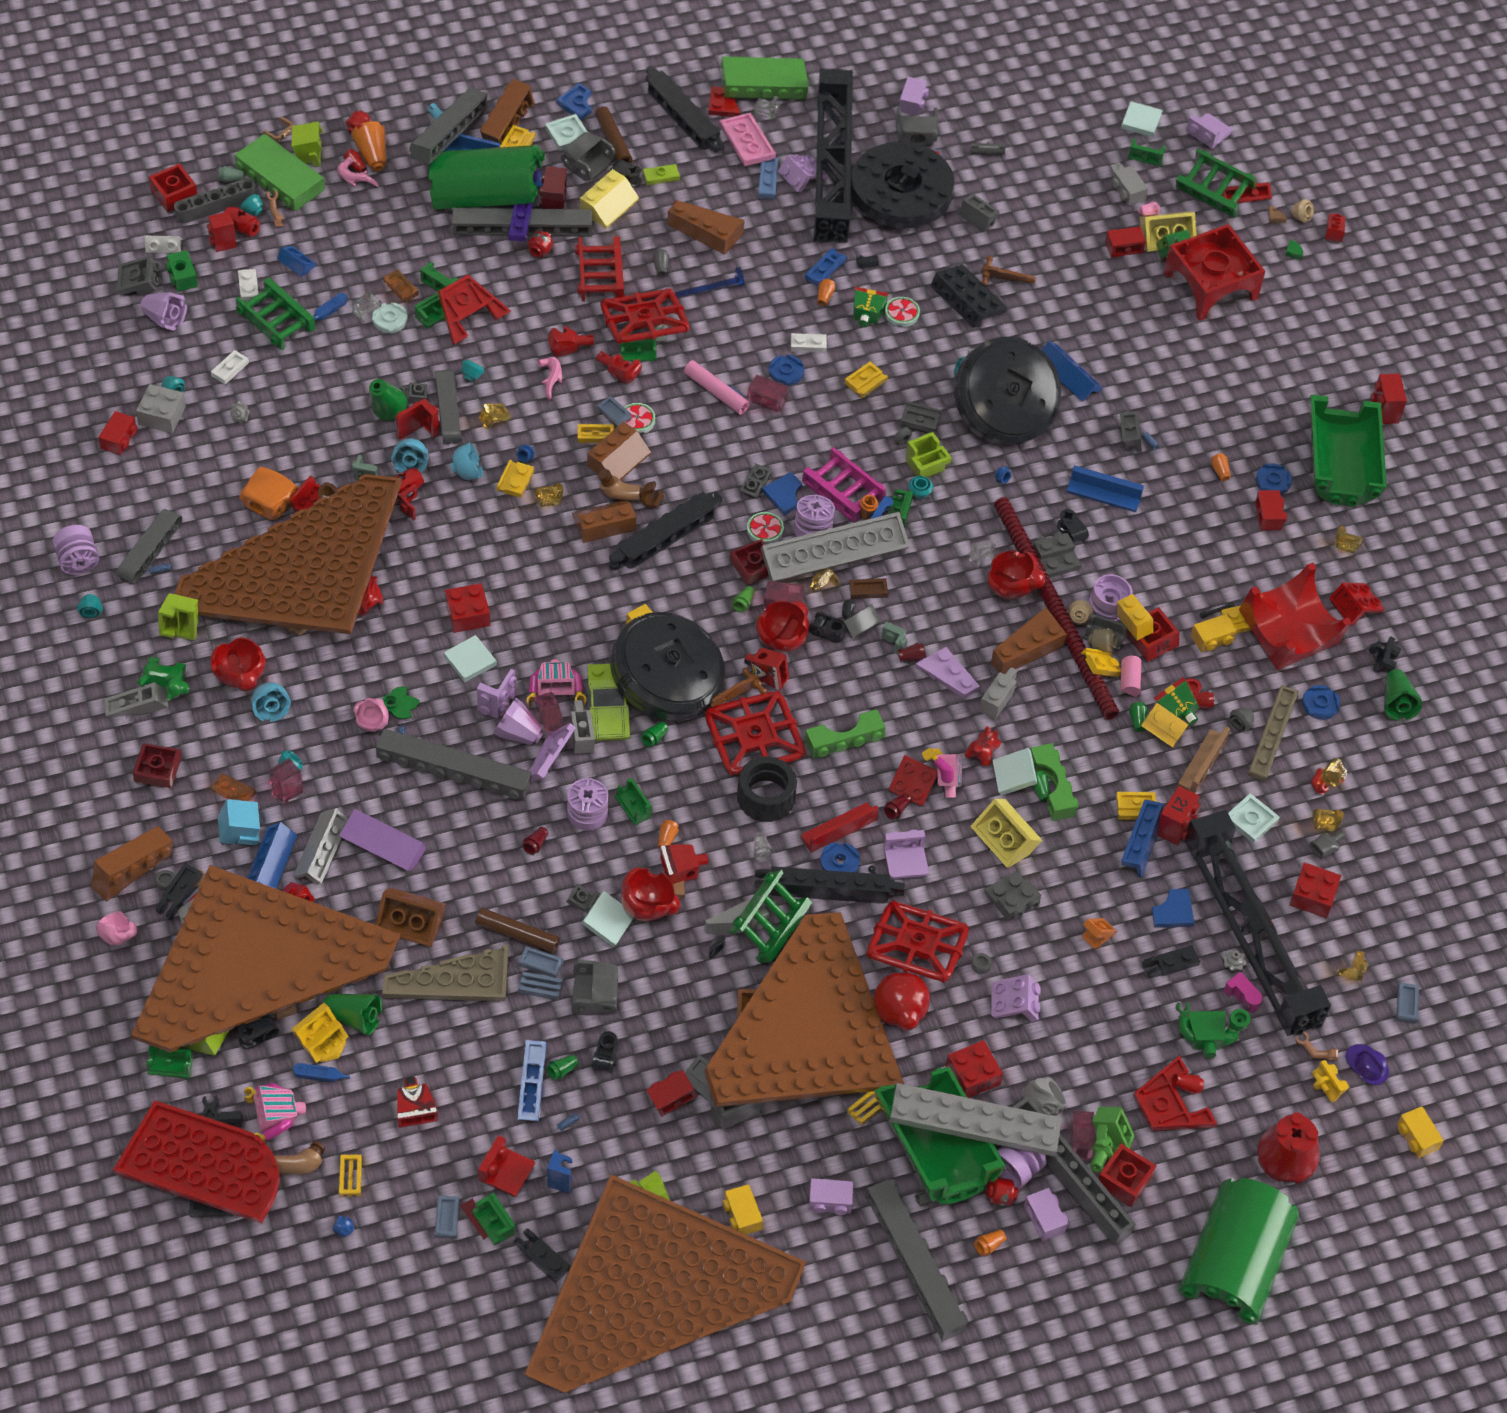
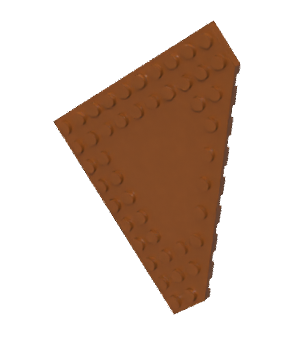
M370 474L360 476L359 480L350 485L348 483L328 498L325 496L314 502L312 507L306 510L301 509L291 515V518L287 521L276 523L269 527L268 531L262 535L251 537L244 541V545L237 549L232 548L221 554V558L213 562L210 560L201 565L196 572L180 577L175 594L197 599L198 616L351 634L402 484L401 478Z
M209 865L131 1033V1038L167 1052H173L184 1045H192L205 1040L206 1037L213 1034H221L233 1029L237 1025L253 1022L260 1019L261 1016L269 1013L274 1014L287 1009L288 1006L293 1004H300L314 999L315 996L322 993L327 994L340 989L341 986L346 984H354L367 979L370 975L386 972L401 934Z
M841 912L804 916L706 1066L704 1072L716 1107L875 1091L881 1086L893 1084L896 1089L897 1083L904 1084L882 1022L876 1012L871 992Z
M611 1174L524 1376L557 1391L566 1393L791 1302L806 1261Z

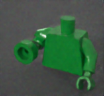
M1184 1002L1185 1009L1183 1011L1180 1008V1003H1177L1175 1006L1177 1012L1180 1013L1178 1020L1181 1035L1188 1043H1191L1194 1050H1203L1204 1057L1207 1059L1216 1057V1050L1221 1049L1222 1046L1234 1043L1240 1036L1238 1033L1241 1030H1245L1251 1020L1247 1011L1236 1009L1231 1013L1229 1018L1230 1025L1225 1031L1226 1011H1189L1190 1004L1188 1002Z

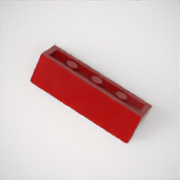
M866 802L801 834V840L812 853L877 821L879 808L877 805L871 807Z

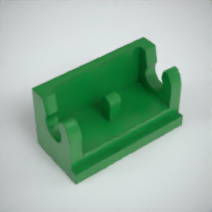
M1133 138L1128 159L1161 167L1166 146L1163 145L1161 150L1136 145V139Z
M432 262L420 269L421 282L437 292L459 280L456 277L451 280L433 267L434 263Z
M438 292L415 305V318L426 329L445 319Z
M650 338L620 344V355L623 357V361L629 360V362H634L636 359L640 362L657 361L656 339L651 340Z
M896 489L894 493L897 495H892L893 504L889 508L887 515L899 512L905 528L912 503L913 491Z
M632 778L626 781L624 788L621 785L617 786L615 799L634 826L651 818L652 806Z
M149 1046V1060L146 1061L148 1075L189 1079L193 1063L191 1050L178 1049L173 1052H167L154 1046Z
M494 1192L475 1204L476 1208L472 1210V1213L494 1246L514 1236L516 1225Z

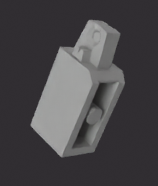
M1120 163L1110 165V172L1113 176L1112 186L1118 191L1121 199L1128 206L1145 201L1148 188L1136 170L1132 167L1124 168Z
M1011 667L1006 674L999 672L982 697L979 712L995 720L1014 693L1017 683L1015 678L1018 670Z
M582 700L574 701V711H570V723L576 727L571 734L574 754L594 752L595 737L590 709H583Z

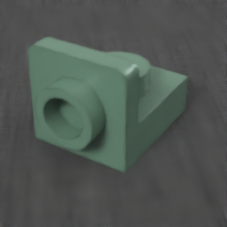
M358 455L357 460L353 461L352 471L356 480H359V477L364 474L378 475L377 466L364 464L362 455Z
M885 622L881 638L895 643L894 653L898 654V650L900 648L904 649L908 640L905 638L906 630Z

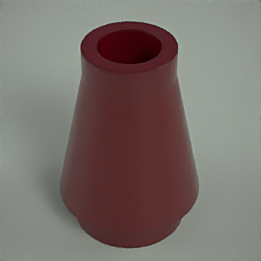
M917 642L902 650H898L899 661H921L923 658H926L924 644H918Z
M903 793L901 796L887 802L884 808L886 816L890 819L900 818L911 802L910 796Z
M539 827L535 832L527 836L522 844L524 851L531 855L538 853L546 837L549 835L548 830L544 827Z

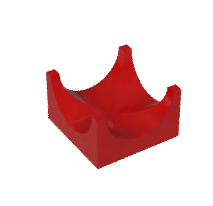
M1229 224L1170 245L1164 268V275L1167 278L1173 276L1175 271H1178L1187 279L1195 297L1196 317L1199 321L1206 318L1208 311L1218 300L1233 291L1248 290V297L1252 301L1257 300L1265 275L1263 267Z
M1313 562L1307 564L1290 581L1271 591L1261 593L1257 586L1251 588L1239 608V611L1276 670L1339 644L1352 624L1348 617L1337 620L1323 606L1316 590L1315 572L1317 567Z

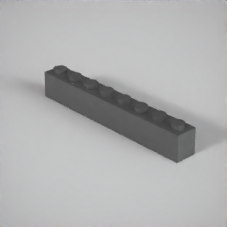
M472 88L462 93L415 141L411 142L409 148L411 159L430 164L487 108L488 93Z
M453 208V235L508 236L513 209ZM532 209L527 236H533L537 231L549 233L552 237H592V210Z
M388 729L383 730L376 745V757L382 761H390L402 767H410L419 772L434 774L439 778L444 777L457 783H465L477 789L482 788L494 794L508 796L511 799L524 801L531 784V771Z
M1029 1096L1013 1106V1108L1042 1113ZM1059 1133L1056 1156L1045 1155L1046 1164L1115 1246L1131 1234L1136 1224Z
M889 1179L867 1188L866 1199L941 1341L943 1342L964 1333L968 1323L967 1316L964 1311H960L956 1295L953 1292L951 1293L948 1288L946 1276L944 1274L941 1275L936 1258L929 1253L928 1243L925 1238H921L919 1226L915 1220L912 1221L909 1215V1207L906 1203L902 1202L897 1185H893Z

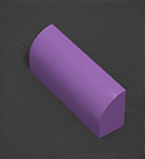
M354 809L339 835L349 842L407 871L412 870L426 850L423 842L357 809Z

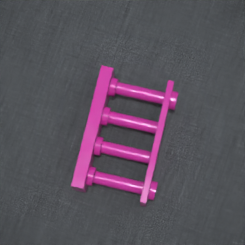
M834 447L831 449L830 461L820 469L813 471L807 467L803 470L802 482L818 495L832 501L835 509L853 523L860 520L861 508L860 500L853 503L848 499L850 495L860 487H864L869 491L866 495H873L880 501L886 494V488L881 483L874 480ZM834 466L839 467L843 471L830 482L821 477ZM848 476L856 481L844 492H839L834 488Z

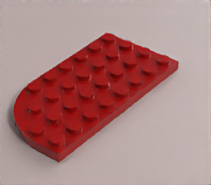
M154 1100L113 1169L114 1173L119 1176L261 1224L276 1198L280 1177L278 1164L272 1151L257 1135Z

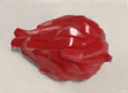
M370 576L358 615L362 617L376 603L382 605L384 602L380 588L376 583L378 580L377 576Z

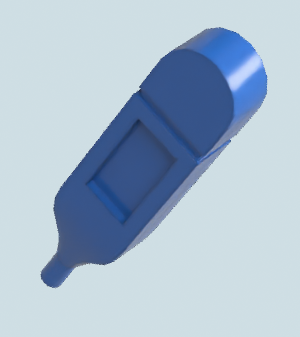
M339 293L318 307L313 316L314 320L326 319L346 305L348 302L347 295Z
M297 1063L293 1067L294 1075L297 1078L324 1082H335L343 1078L350 1079V1075H344L334 1067L307 1065L305 1063Z

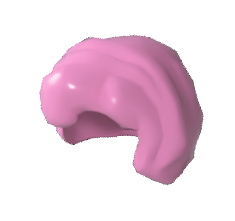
M366 698L365 701H359L355 704L353 711L358 727L366 731L376 732L388 724L389 713L382 699Z
M117 911L103 917L96 925V932L109 945H121L137 934V926L133 921L128 922L129 919L124 913Z

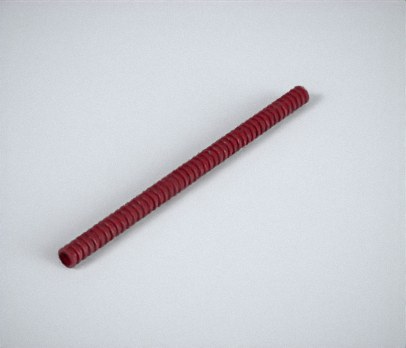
M1008 497L998 498L993 506L996 508L1001 521H1003L1002 523L1016 550L1021 554H1025L1024 551L1031 553L1036 558L1039 569L1045 575L1044 585L1037 590L1049 612L1067 634L1065 644L1070 650L1069 652L1072 654L1091 694L1094 696L1093 698L1096 700L1103 717L1107 720L1115 718L1119 714V709L1104 680H1102V676L1092 673L1085 660L1087 658L1086 655H1082L1081 652L1086 646L1078 634L1079 632L1076 630L1059 594H1057L1038 554H1036L1016 512L1011 506Z

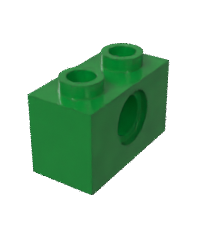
M188 251L168 254V262L165 263L167 273H171L169 275L171 285H175L177 292L197 288V277Z

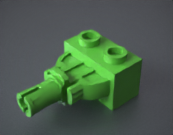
M1098 1107L1096 1115L1093 1116L1092 1123L1097 1132L1096 1142L1092 1148L1095 1155L1090 1167L1094 1172H1102L1105 1161L1111 1159L1121 1143L1128 1148L1131 1146L1135 1135L1122 1107Z

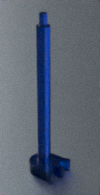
M741 267L735 268V278L677 291L675 294L678 298L736 283L740 287L745 286V280Z

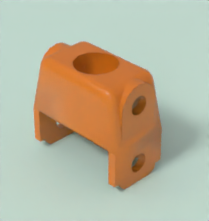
M259 467L251 476L247 485L242 489L239 499L246 508L273 521L292 507L290 498L298 490V486L274 470Z

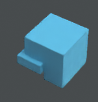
M226 800L218 814L220 843L236 844L237 841L238 844L257 845L259 843L258 802Z

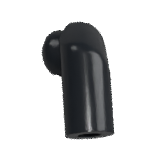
M846 600L843 603L842 617L845 620L854 615L853 610L856 604L852 600Z

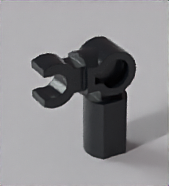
M206 1096L203 1097L204 1109L202 1116L232 1126H242V1111H226L217 1114L219 1106L218 1097L214 1096V1102L207 1103Z

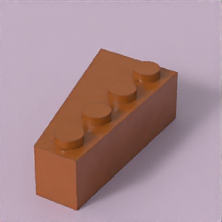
M512 79L510 84L506 85L502 97H499L496 107L490 111L488 120L481 126L480 133L482 139L497 142L501 145L511 127L519 125L520 117H525L528 113L527 108H532L535 104L530 85Z
M677 200L668 210L667 225L725 255L744 234L745 220Z
M1045 607L993 650L991 664L998 673L1006 674L1011 667L1018 669L1063 648L1067 634Z
M156 826L94 861L91 887L107 902L148 870L167 858L172 852L173 840L159 826Z

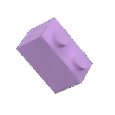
M912 77L907 78L900 98L899 106H901V112L918 116L920 109L923 110L925 100L923 99L928 96L929 88H926L927 81Z
M811 1178L808 1211H814L815 1213L832 1212L837 1215L851 1214L853 1182Z
M1049 1188L1026 1196L1024 1207L1042 1241L1065 1233L1068 1218L1065 1212H1061L1059 1201Z

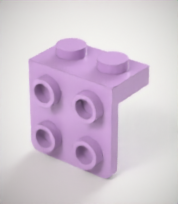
M1206 113L1201 118L1193 114L1189 117L1186 132L1213 149L1231 134L1232 128L1209 113Z
M787 155L778 172L797 192H802L810 179H816V162L809 155ZM823 170V179H827L828 175Z
M510 669L498 690L483 683L479 684L477 687V711L497 719L501 713H505L509 700L513 699L517 693L515 688L517 681L515 670Z
M924 830L894 831L885 834L883 847L891 879L928 875L924 851L926 837Z
M1029 974L993 982L991 1015L996 1019L1023 1013L1031 1022L1038 1021L1041 1009L1039 1004V994L1041 993L1039 984Z

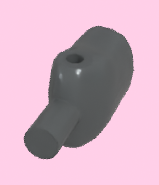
M1342 831L1333 836L1328 833H1322L1317 839L1310 842L1309 845L1311 850L1320 859H1323L1339 850L1337 842L1345 838V835Z

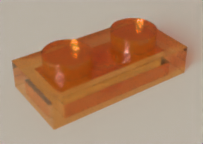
M398 269L383 277L384 283L404 303L419 295V290Z
M224 773L219 776L211 787L212 792L231 800L251 801L256 794L254 788Z

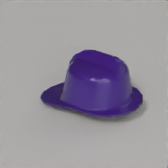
M1355 1044L1349 1047L1345 1055L1346 1062L1361 1079L1371 1085H1380L1387 1080L1389 1068L1386 1058L1381 1052L1364 1044Z

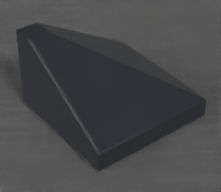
M717 936L712 940L709 947L710 959L714 958L725 948L726 936Z

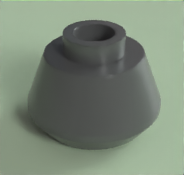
M1241 707L1232 710L1229 719L1235 729L1247 732L1254 722V713L1249 708Z

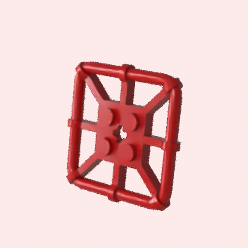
M670 288L645 293L634 292L633 295L603 299L600 302L601 310L605 317V324L609 327L613 338L619 344L650 338L654 340L661 336L686 333L690 329L689 322L684 313L685 309ZM656 298L655 300L642 302L645 299ZM666 299H670L673 304L665 307L660 306ZM633 301L635 302V303H632V304H623V303H628V302H633ZM609 308L624 312V314L611 316ZM675 313L676 315H678L680 320L667 317L665 315ZM628 321L629 324L618 332L615 324ZM665 324L672 328L655 330L654 326ZM643 327H647L649 331L629 335L634 329H642Z
M767 692L747 698L740 697L739 700L707 708L704 712L713 738L712 743L717 748L724 768L729 775H739L743 766H738L745 754L759 750L761 757L768 756L765 748L778 746L793 753L777 757L786 763L804 758L806 755L804 743L797 729V721L792 717L788 704L783 695H781V692ZM770 700L764 711L751 714L748 705ZM778 702L785 720L772 723L769 714ZM741 707L745 716L732 718L721 712ZM714 719L732 726L734 733L720 737ZM785 728L790 729L796 745L780 739L776 731ZM755 729L756 732L760 731V733L754 735L752 734V730ZM738 741L741 750L731 764L724 744Z
M895 900L890 901L885 907L879 922L874 926V933L867 946L866 955L869 959L903 969V972L908 973L909 971L943 983L948 981L958 959L962 957V949L968 937L969 927L966 923L935 914L929 909L925 911L896 902ZM891 913H894L902 923L901 929L887 925ZM905 913L924 918L922 923L910 920ZM930 921H933L949 927L938 929L929 926L928 924ZM884 933L897 937L893 942L877 946L881 935ZM960 934L955 946L940 942L941 938ZM898 950L907 953L908 957L904 962L883 955V953ZM936 950L951 956L946 969L934 955ZM914 956L928 960L935 971L911 964Z

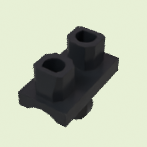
M1390 636L1388 642L1382 643L1377 641V643L1370 645L1369 652L1372 654V658L1376 659L1373 667L1374 671L1379 672L1383 669L1390 672L1395 669L1396 662L1390 659V657L1393 659L1398 657L1401 648L1394 644V637Z

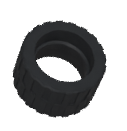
M770 756L757 757L745 764L739 773L737 801L741 810L747 816L760 822H773L782 819L784 816L786 817L795 804L797 779L795 772L792 770L793 768L785 761ZM760 781H771L781 786L784 792L775 797H762L755 794L750 787Z

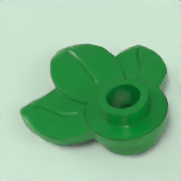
M406 686L394 688L390 694L385 695L382 699L388 712L398 719H410L412 717L410 711L414 710L420 703L419 699L407 695Z

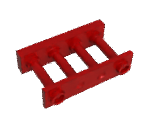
M613 236V244L606 246H582V237H578V244H575V255H579L580 284H577L578 294H581L582 302L585 301L586 292H613V294H616V297L624 296L620 236ZM610 252V254H613V257L609 259H583V253ZM611 265V267H614L612 272H584V266ZM585 279L615 280V283L613 285H585Z

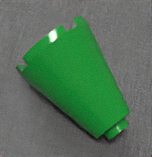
M375 379L370 383L369 393L373 413L383 421L396 420L398 413L406 410L407 399L403 391L382 379Z
M1399 669L1392 670L1386 675L1384 701L1386 715L1396 721H1400L1399 718L1409 720L1417 716L1422 710V698L1405 673Z
M329 994L323 1000V1003L330 1008L336 1020L362 1034H372L379 1024L380 1020H377L378 1013L382 1014V1000L380 996L375 994Z

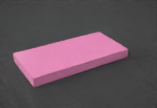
M751 113L719 121V126L744 166L776 158L775 151Z

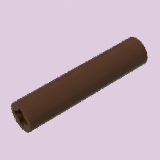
M606 106L599 107L595 111V116L607 141L613 144L615 148L616 160L621 159L632 163L633 158L609 108Z
M481 908L476 917V925L552 954L558 948L559 936L504 915Z

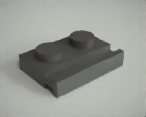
M907 401L900 425L935 434L942 410Z
M699 1054L688 1067L685 1074L694 1090L709 1101L711 1090L704 1072L709 1061Z

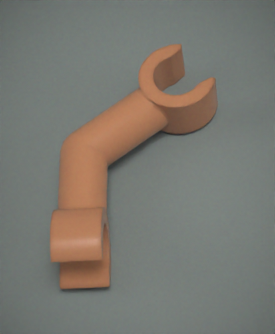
M274 190V197L271 198L269 191H266L265 197L269 200L274 224L276 227L283 226L281 222L283 216L279 214L276 205L278 192Z
M1303 1031V1035L1306 1038L1305 1041H1300L1297 1037L1295 1038L1296 1043L1303 1046L1312 1058L1331 1061L1338 1060L1337 1049H1329L1327 1051L1316 1050L1310 1043L1309 1035L1305 1031Z

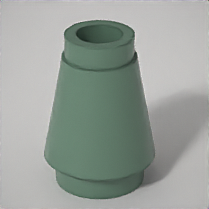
M227 166L219 167L218 181L227 183L243 180V171Z

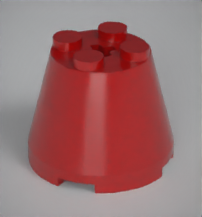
M1296 1112L1283 1117L1263 1133L1257 1147V1160L1262 1170L1276 1181L1282 1180L1295 1182L1296 1184L1307 1180L1313 1175L1320 1160L1319 1133L1314 1123L1301 1113Z

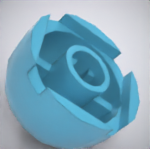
M410 438L400 441L395 446L391 460L395 465L394 468L400 473L409 468H417L422 473L427 467L429 454L422 442Z
M467 443L458 447L454 451L453 462L450 463L453 473H458L464 480H474L483 477L482 466L479 467L478 461L480 459L473 444Z
M273 682L264 683L257 687L251 696L253 712L262 721L264 719H271L270 722L277 721L289 712V706L291 705L290 697L286 689L279 684Z

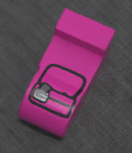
M1241 972L1226 982L1223 992L1228 997L1233 994L1242 1003V1007L1247 1012H1256L1259 1009L1262 994Z

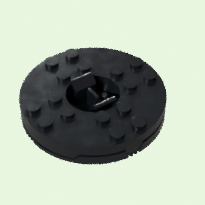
M910 142L881 144L866 151L854 165L851 180L853 200L867 217L878 221L880 224L896 228L924 226L940 218L948 210L952 202L954 175L951 167L937 152L921 144Z
M998 337L988 340L973 349L961 362L955 377L954 397L962 420L973 433L995 445L1015 446L1038 437L1053 423L1055 415L1060 408L1061 383L1054 364L1039 347H1034V344L1031 345V342L1028 343L1027 340L1017 337Z
M667 612L647 613L630 621L616 639L610 655L612 677L617 688L627 701L647 715L670 721L690 719L704 712L722 688L725 666L719 647L716 646L715 641L712 640V637L701 626L688 618Z

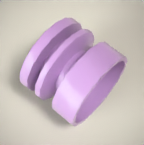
M820 495L802 497L796 507L795 535L799 537L832 529L835 513L833 502Z
M67 526L54 535L52 540L61 570L65 573L79 575L92 570L98 564L99 554L91 531L86 526Z
M1109 574L1099 577L1088 600L1094 614L1120 622L1121 620L1117 616V601L1132 594L1131 585L1127 580L1117 575Z
M583 778L575 781L570 786L567 792V817L574 827L590 831L600 828L606 822L608 817V790L600 781L592 778Z
M1001 1146L997 1149L1005 1164V1168L999 1177L1012 1179L1015 1187H1018V1189L1029 1182L1032 1175H1036L1047 1163L1045 1154L1007 1146Z

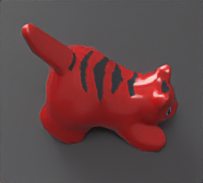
M986 726L984 732L979 734L978 739L972 741L965 751L966 758L976 757L980 760L982 766H990L993 750L998 749L1001 745V740L997 739L998 731Z

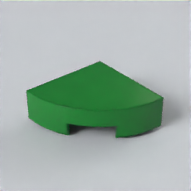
M1290 239L1285 255L1302 260L1303 249L1297 242Z

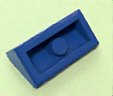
M293 246L280 248L277 256L281 263L299 276H304L317 265Z

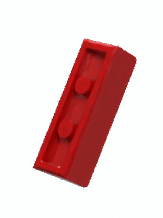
M1270 182L1256 183L1254 189L1247 186L1236 203L1272 199ZM1239 186L1227 187L1222 197L1231 199Z

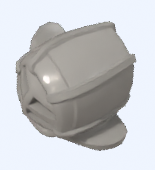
M1046 1076L1044 1079L1038 1078L1033 1080L1031 1084L1023 1089V1098L1025 1099L1029 1096L1043 1114L1057 1116L1067 1105L1061 1089L1049 1076Z

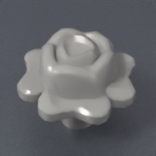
M240 401L232 404L230 411L232 419L240 424L243 421H248L250 411L247 409V405L242 404Z
M1227 950L1226 955L1222 956L1224 966L1229 967L1231 971L1242 970L1243 966L1247 963L1244 959L1245 955L1239 953L1238 950Z

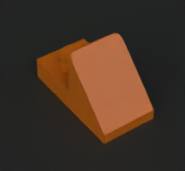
M1104 918L1087 919L1083 924L1087 930L1083 933L1082 938L1096 949L1111 938L1117 930Z

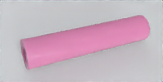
M692 360L686 365L684 373L739 415L746 412L750 405L748 400L696 361Z

